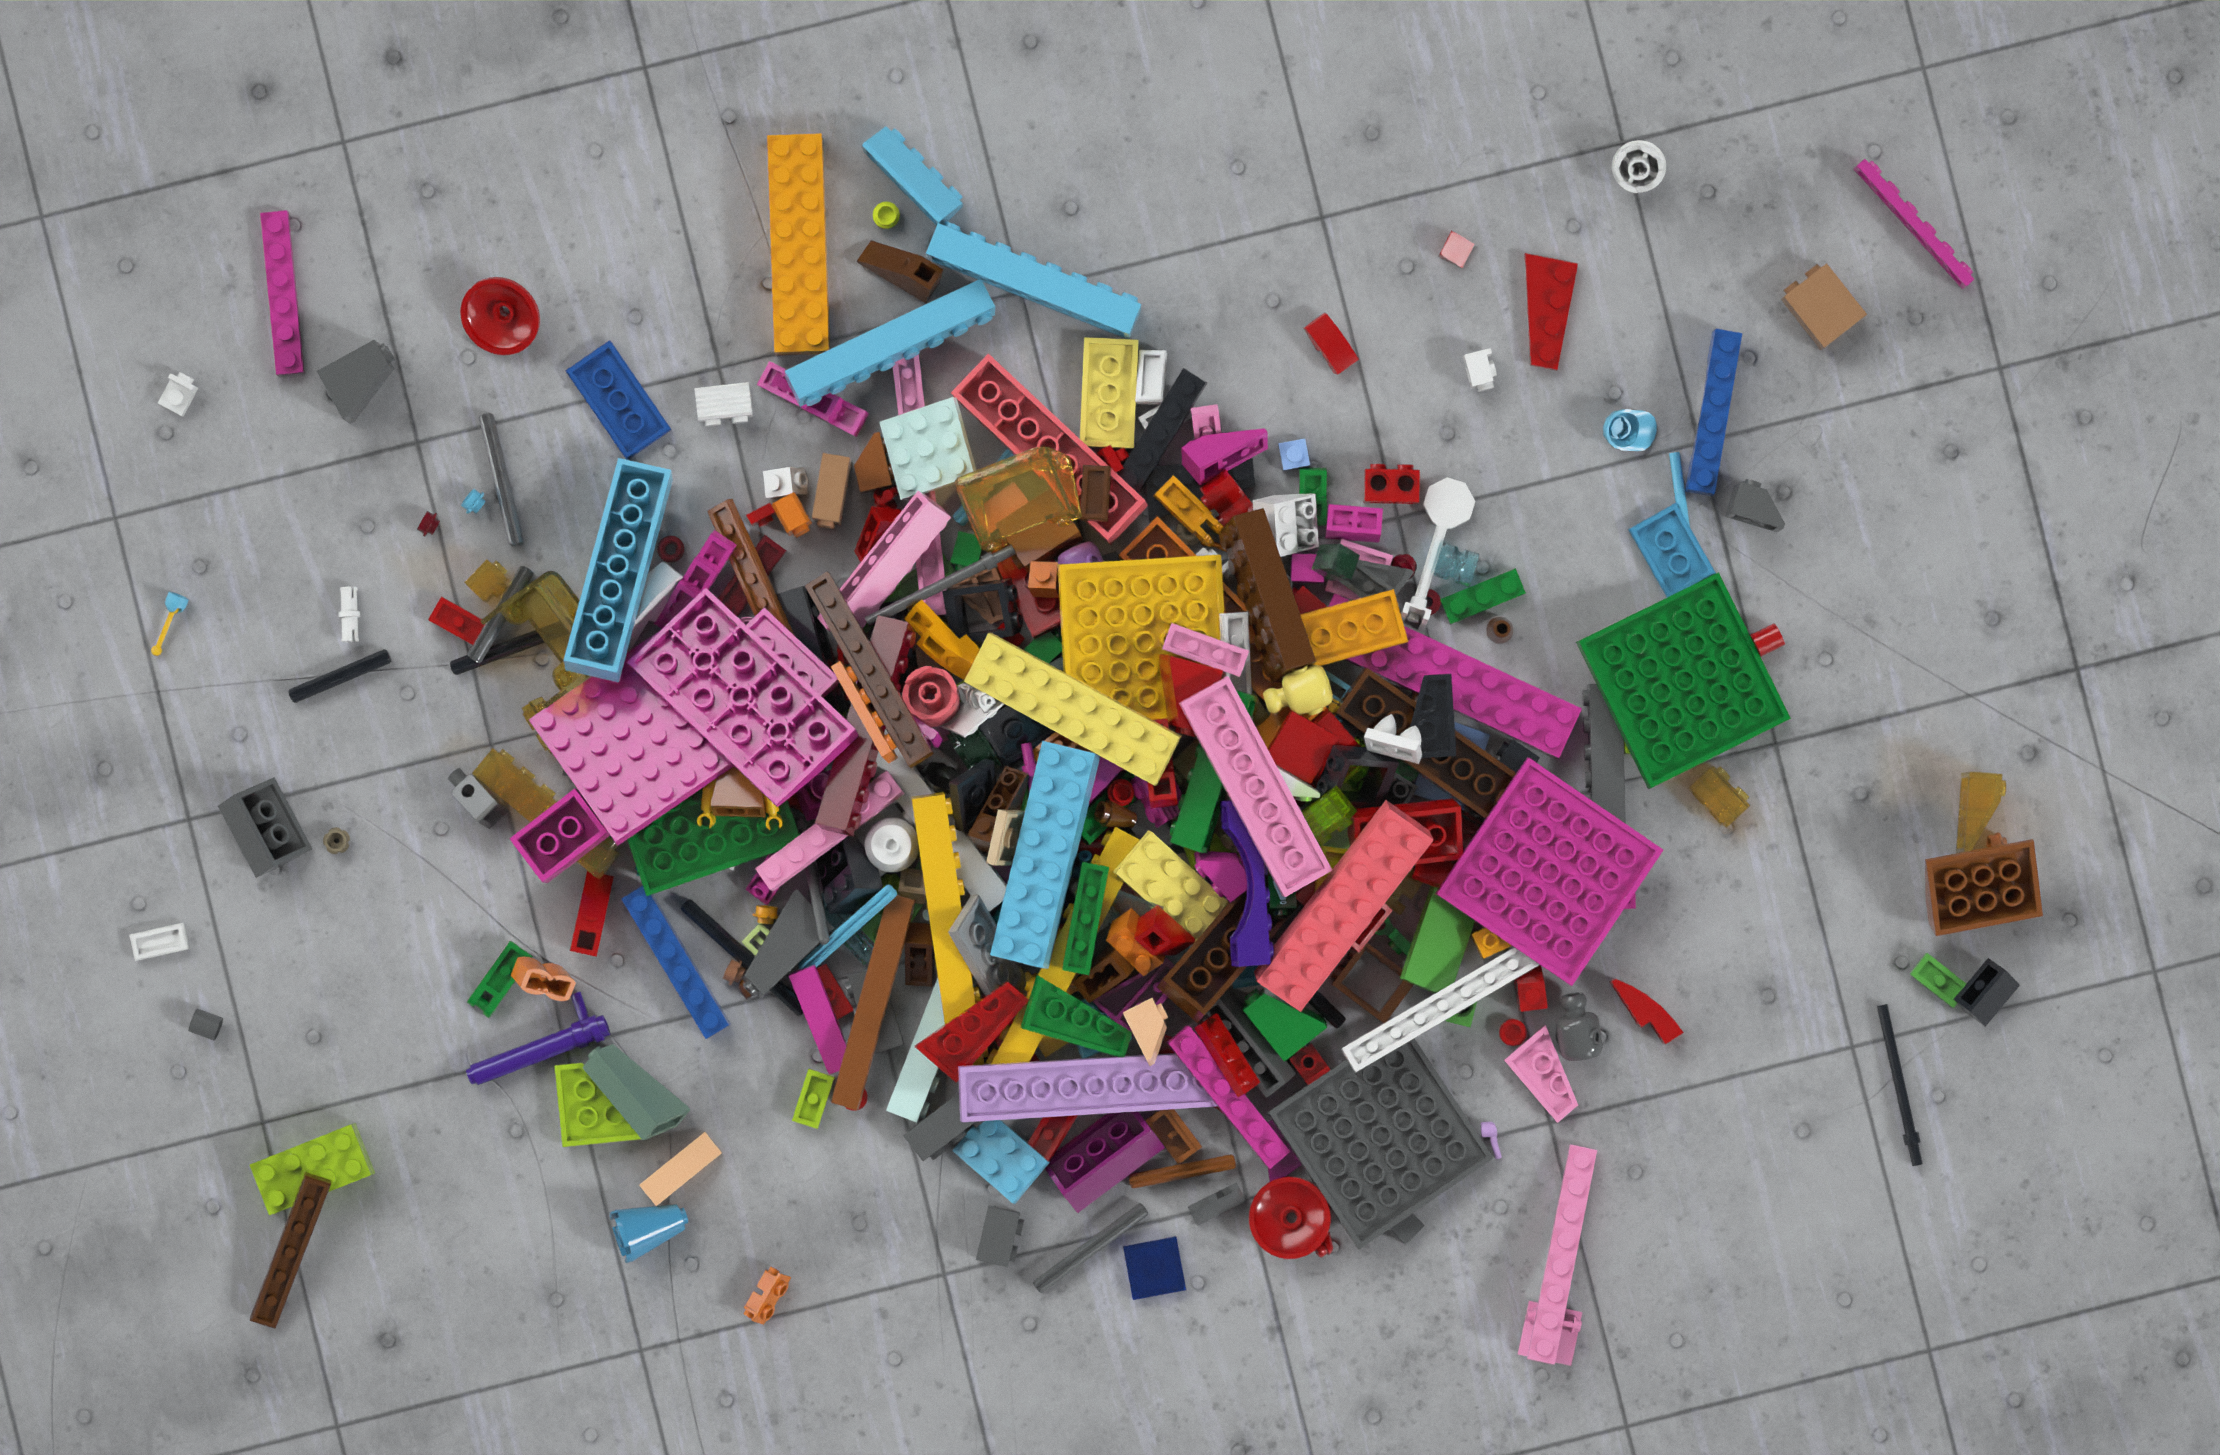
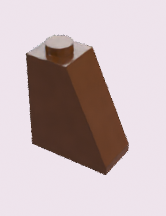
M1109 944L1092 961L1089 975L1079 974L1072 983L1090 1003L1127 978L1134 967Z

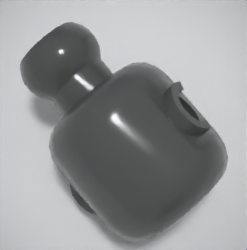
M1582 992L1565 994L1561 999V1005L1566 1015L1560 1017L1557 1022L1555 1039L1559 1044L1562 1057L1568 1061H1582L1597 1057L1603 1048L1598 1016L1593 1012H1585L1587 999Z

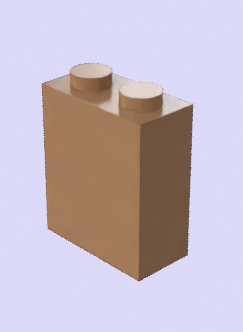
M1827 263L1822 267L1816 264L1805 273L1807 279L1801 284L1794 281L1783 291L1786 295L1781 299L1820 350L1867 315Z
M827 453L822 454L812 519L817 522L818 527L834 529L835 525L841 526L852 466L850 457Z

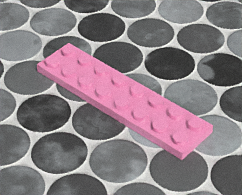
M1226 676L1179 703L1282 896L1286 897L1332 871L1230 678Z

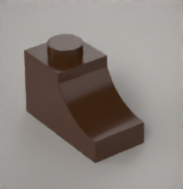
M910 922L905 940V985L932 987L935 954L930 924Z

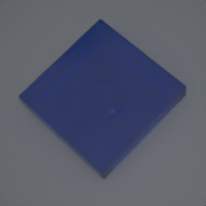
M1176 1236L1123 1246L1133 1300L1186 1290Z

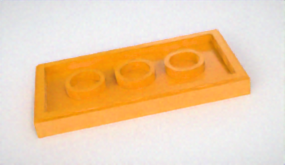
M1394 589L1300 614L1316 659L1313 665L1323 666L1408 642Z

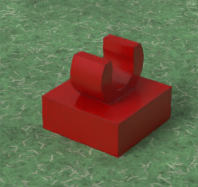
M1111 445L1096 453L1116 473L1123 469L1121 462L1129 457L1124 447L1115 452Z

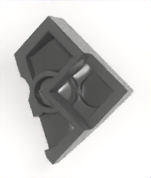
M1236 1182L1188 1206V1209L1198 1226L1246 1202Z

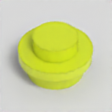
M881 202L873 210V220L880 228L890 229L900 219L899 209L891 202Z

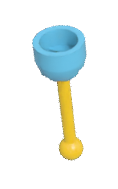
M171 591L168 592L165 605L169 614L157 644L151 649V653L154 656H159L162 653L161 646L173 616L184 611L189 601L188 598Z

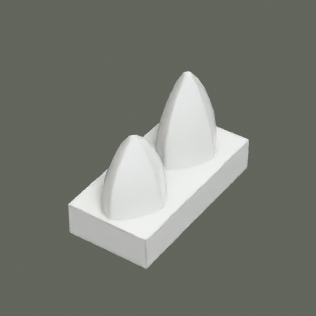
M1390 714L1383 718L1374 729L1367 728L1364 739L1368 751L1419 764L1422 751L1420 746L1421 734L1417 726H1412L1401 733L1400 736H1397L1395 719Z

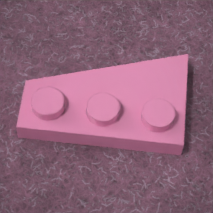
M1544 1025L1505 1058L1504 1061L1558 1123L1577 1107L1578 1103L1550 1038L1548 1029Z

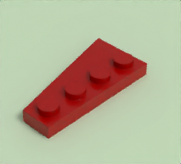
M1525 253L1530 366L1557 371L1578 263Z
M1007 981L915 1045V1048L957 1083L959 1080L958 1066L973 1065L1029 999Z

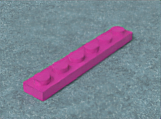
M1864 159L1853 169L1961 289L1967 287L1974 280L1971 276L1973 273L1971 268L1963 261L1959 263L1953 256L1955 252L1952 247L1945 241L1940 242L1935 236L1936 230L1929 222L1925 221L1923 223L1916 215L1918 211L1911 202H1904L1898 195L1900 193L1899 189L1891 181L1886 182L1881 177L1882 171L1873 161L1868 162Z
M289 211L260 213L276 375L305 373Z
M1185 1026L1166 1042L1267 1168L1271 1169L1290 1152L1246 1095L1236 1096L1206 1046L1190 1026Z

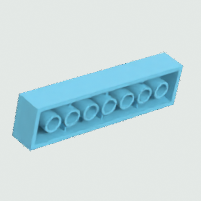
M945 222L944 225L937 224L926 252L927 260L974 279H981L984 283L1122 338H1130L1141 311V304L1138 303L1137 297L1125 292L1122 293V296L1115 294L1112 291V287L1097 282L1096 286L1087 283V277L1072 272L1071 276L1062 273V268L1053 263L1047 262L1046 265L1037 263V258L1028 253L1021 252V255L1012 253L1011 247L1003 243L996 242L995 246L989 244L985 240L986 237L978 233L964 234L960 230L961 227L950 222Z
M618 458L563 660L566 671L619 682L673 482L670 469Z
M1042 741L991 948V956L1049 969L1100 761L1099 755Z

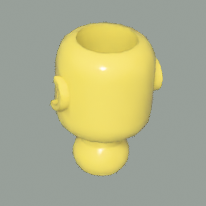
M1306 665L1301 669L1292 670V672L1283 677L1282 688H1269L1263 693L1266 707L1269 713L1272 714L1279 713L1284 707L1289 706L1291 711L1298 714L1307 713L1308 715H1315L1323 711V707L1328 706L1333 699L1328 677L1320 665Z

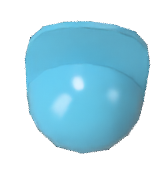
M1621 409L1613 411L1606 418L1603 425V436L1612 447L1625 451H1642L1647 449L1654 441L1657 432L1655 417L1643 410Z

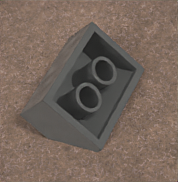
M275 777L234 794L218 805L256 878L312 850Z

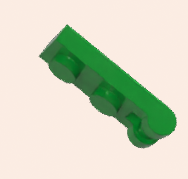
M509 941L467 1003L473 1008L477 1006L483 1011L482 1014L490 1018L516 982L511 973L517 958H533V956L513 941ZM485 991L494 996L490 1002L482 997Z

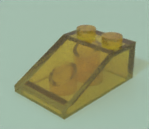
M1961 773L1956 853L1972 851L2001 802V796L2005 797L2006 780H2002L2003 774Z

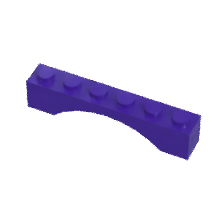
M1220 801L1222 829L1238 849L1245 867L1247 879V898L1244 912L1238 927L1230 937L1232 966L1236 967L1271 964L1270 958H1273L1274 948L1272 942L1269 941L1268 930L1272 928V920L1270 914H1267L1266 904L1270 901L1269 888L1265 886L1264 876L1267 875L1268 868L1232 801Z

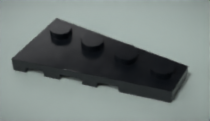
M1253 458L1228 470V473L1242 490L1255 486ZM1182 464L1156 466L1146 482L1149 522L1153 521L1157 516L1161 518L1171 514L1154 497V494L1172 476H1175L1201 502L1200 498L1204 494L1199 488L1206 483L1200 485Z

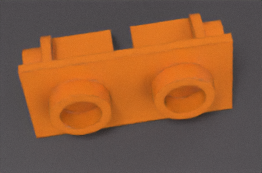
M770 1266L769 1270L764 1271L757 1284V1287L764 1291L763 1294L760 1295L753 1291L744 1306L746 1310L743 1314L751 1318L752 1321L764 1325L774 1314V1307L779 1298L786 1293L791 1277L780 1273L779 1270Z

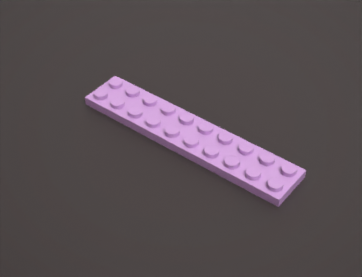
M1175 1053L1158 1054L1155 1064L1149 1066L1144 1055L958 1066L961 1122L1217 1106Z

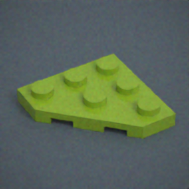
M583 1062L555 1065L562 1147L641 1139L583 1069L585 1064Z

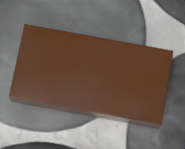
M1083 465L1081 521L1108 522L1111 466Z

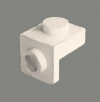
M786 467L763 471L766 498L783 497L793 492L797 495L808 493V478L804 467Z

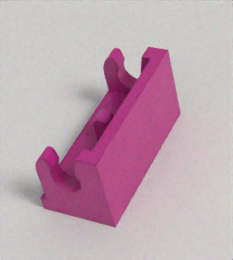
M1329 504L1325 539L1379 543L1383 508Z

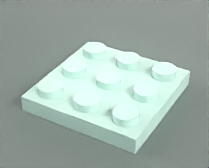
M951 397L879 422L900 500L912 498L918 490L925 494L978 476L957 398Z

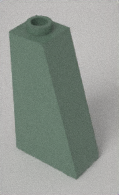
M614 1044L604 1048L599 1046L589 1053V1060L583 1066V1069L643 1141L677 1127L690 1111V1108Z

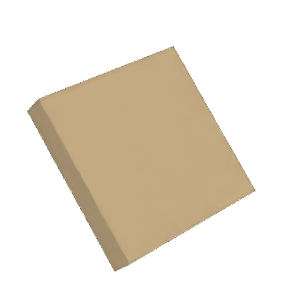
M998 809L986 861L987 864L1012 866L1025 811Z

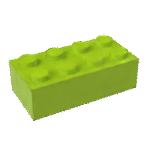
M356 1123L249 1165L269 1216L292 1207L305 1172L331 1180L328 1192L375 1174Z

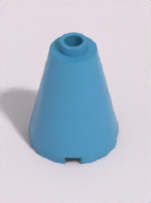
M677 1204L618 1209L610 1212V1220L615 1219L617 1225L612 1227L621 1255H626L625 1263L633 1262L685 1230L684 1224L688 1223L685 1209H679Z

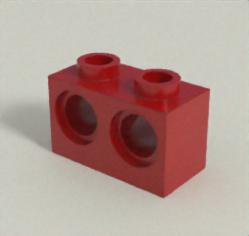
M1370 464V469L1364 470L1363 503H1419L1420 470H1414V465L1400 464L1397 465V469H1386V464ZM1379 476L1385 480L1386 486L1383 490L1376 491L1371 487L1370 481L1373 477ZM1401 477L1410 478L1413 483L1412 489L1402 491L1398 487V480Z

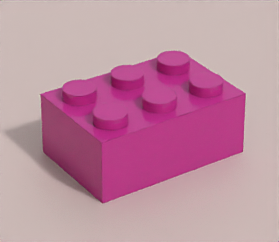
M573 789L509 839L541 882L548 884L608 838L610 834L578 789Z

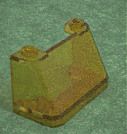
M1049 447L1029 449L960 476L955 480L957 494L980 548L987 551V553H995L1003 549L1007 545L1006 537L1037 525L1050 522L1058 527H1065L1071 525L1073 520L1082 517L1070 456Z

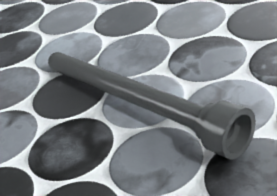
M805 816L795 818L800 835L814 825L813 820L807 821ZM814 861L805 869L818 940L820 944L826 945L829 942V934L816 863Z

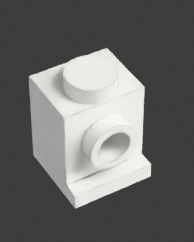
M1491 348L1463 356L1470 388L1477 387L1478 392L1494 388L1493 376H1497L1493 360L1488 361V356L1492 354Z

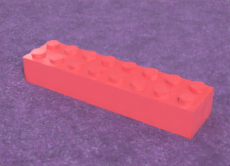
M987 354L951 392L952 396L957 398L958 403L1080 516L1083 465H1108L991 355ZM1111 469L1108 522H1085L1111 545L1145 510L1148 504L1145 499Z
M1385 800L1273 946L1274 955L1273 958H1270L1271 964L1258 965L1254 970L1256 981L1301 1012L1434 839L1430 831Z

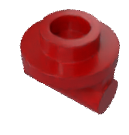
M897 485L885 491L877 489L873 493L874 503L877 507L897 508L894 500L899 495Z

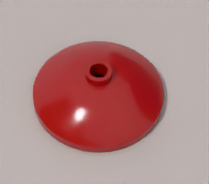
M489 277L475 283L463 297L460 309L462 325L470 339L483 350L497 355H512L526 349L536 338L540 327L539 309L533 296L519 283L503 277ZM503 306L507 307L510 312H505Z
M1282 1177L1264 1185L1255 1195L1249 1211V1225L1256 1242L1269 1254L1283 1259L1302 1258L1314 1252L1326 1239L1331 1224L1330 1207L1320 1190L1311 1182L1298 1177ZM1290 1212L1295 1213L1297 1216L1294 1223H1290L1287 1219V1215Z

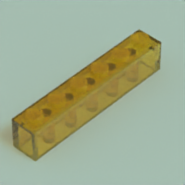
M492 748L472 774L524 818L532 822L558 802L554 798L556 792L545 783L542 786L538 785L533 780L535 775L525 766L519 769L512 762L515 758L503 748L500 752ZM608 837L577 862L593 876L600 879L620 856V853L616 850L618 846Z

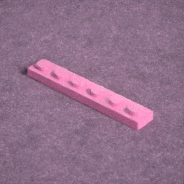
M887 770L868 785L869 797L867 802L862 805L860 811L862 818L859 827L905 794ZM815 823L755 869L773 892L848 835L823 830Z

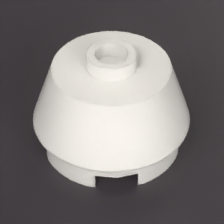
M1642 140L1628 142L1620 147L1613 157V176L1617 183L1629 192L1649 191L1659 185L1665 176V157L1661 150L1650 142Z
M882 819L876 822L866 835V855L870 862L882 871H902L908 868L918 855L917 833L908 822L902 819Z

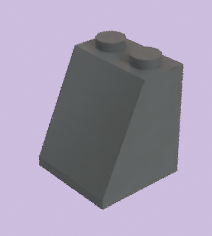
M372 340L317 371L340 415L350 424L356 421L394 370L391 362L395 359L388 346H385L384 343L379 344L376 340Z

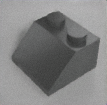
M1746 479L1736 484L1733 488L1725 517L1773 532H1779L1784 529V520L1767 489L1760 488V482Z

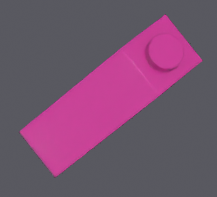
M1265 428L1204 435L1181 447L1182 465L1202 485L1224 469L1228 471L1267 450L1268 432Z

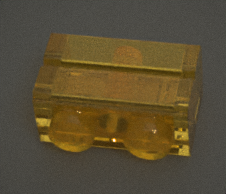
M1710 766L1687 789L1723 828H1727L1749 808L1750 805L1747 802L1749 796L1739 786L1735 789L1728 782L1731 777L1721 766L1717 769L1714 766Z

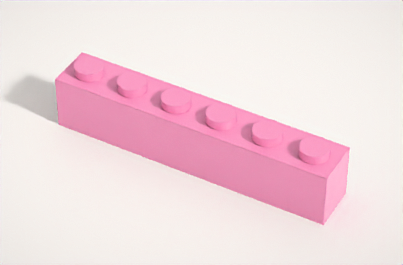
M919 490L840 588L842 595L862 629L867 623L865 617L879 610L882 603L895 591L898 583L911 571L913 564L929 548L930 543L946 527L947 522L951 518L939 504ZM820 613L817 617L818 620L824 625V627L828 631H830L829 627L827 626L825 620L823 619Z

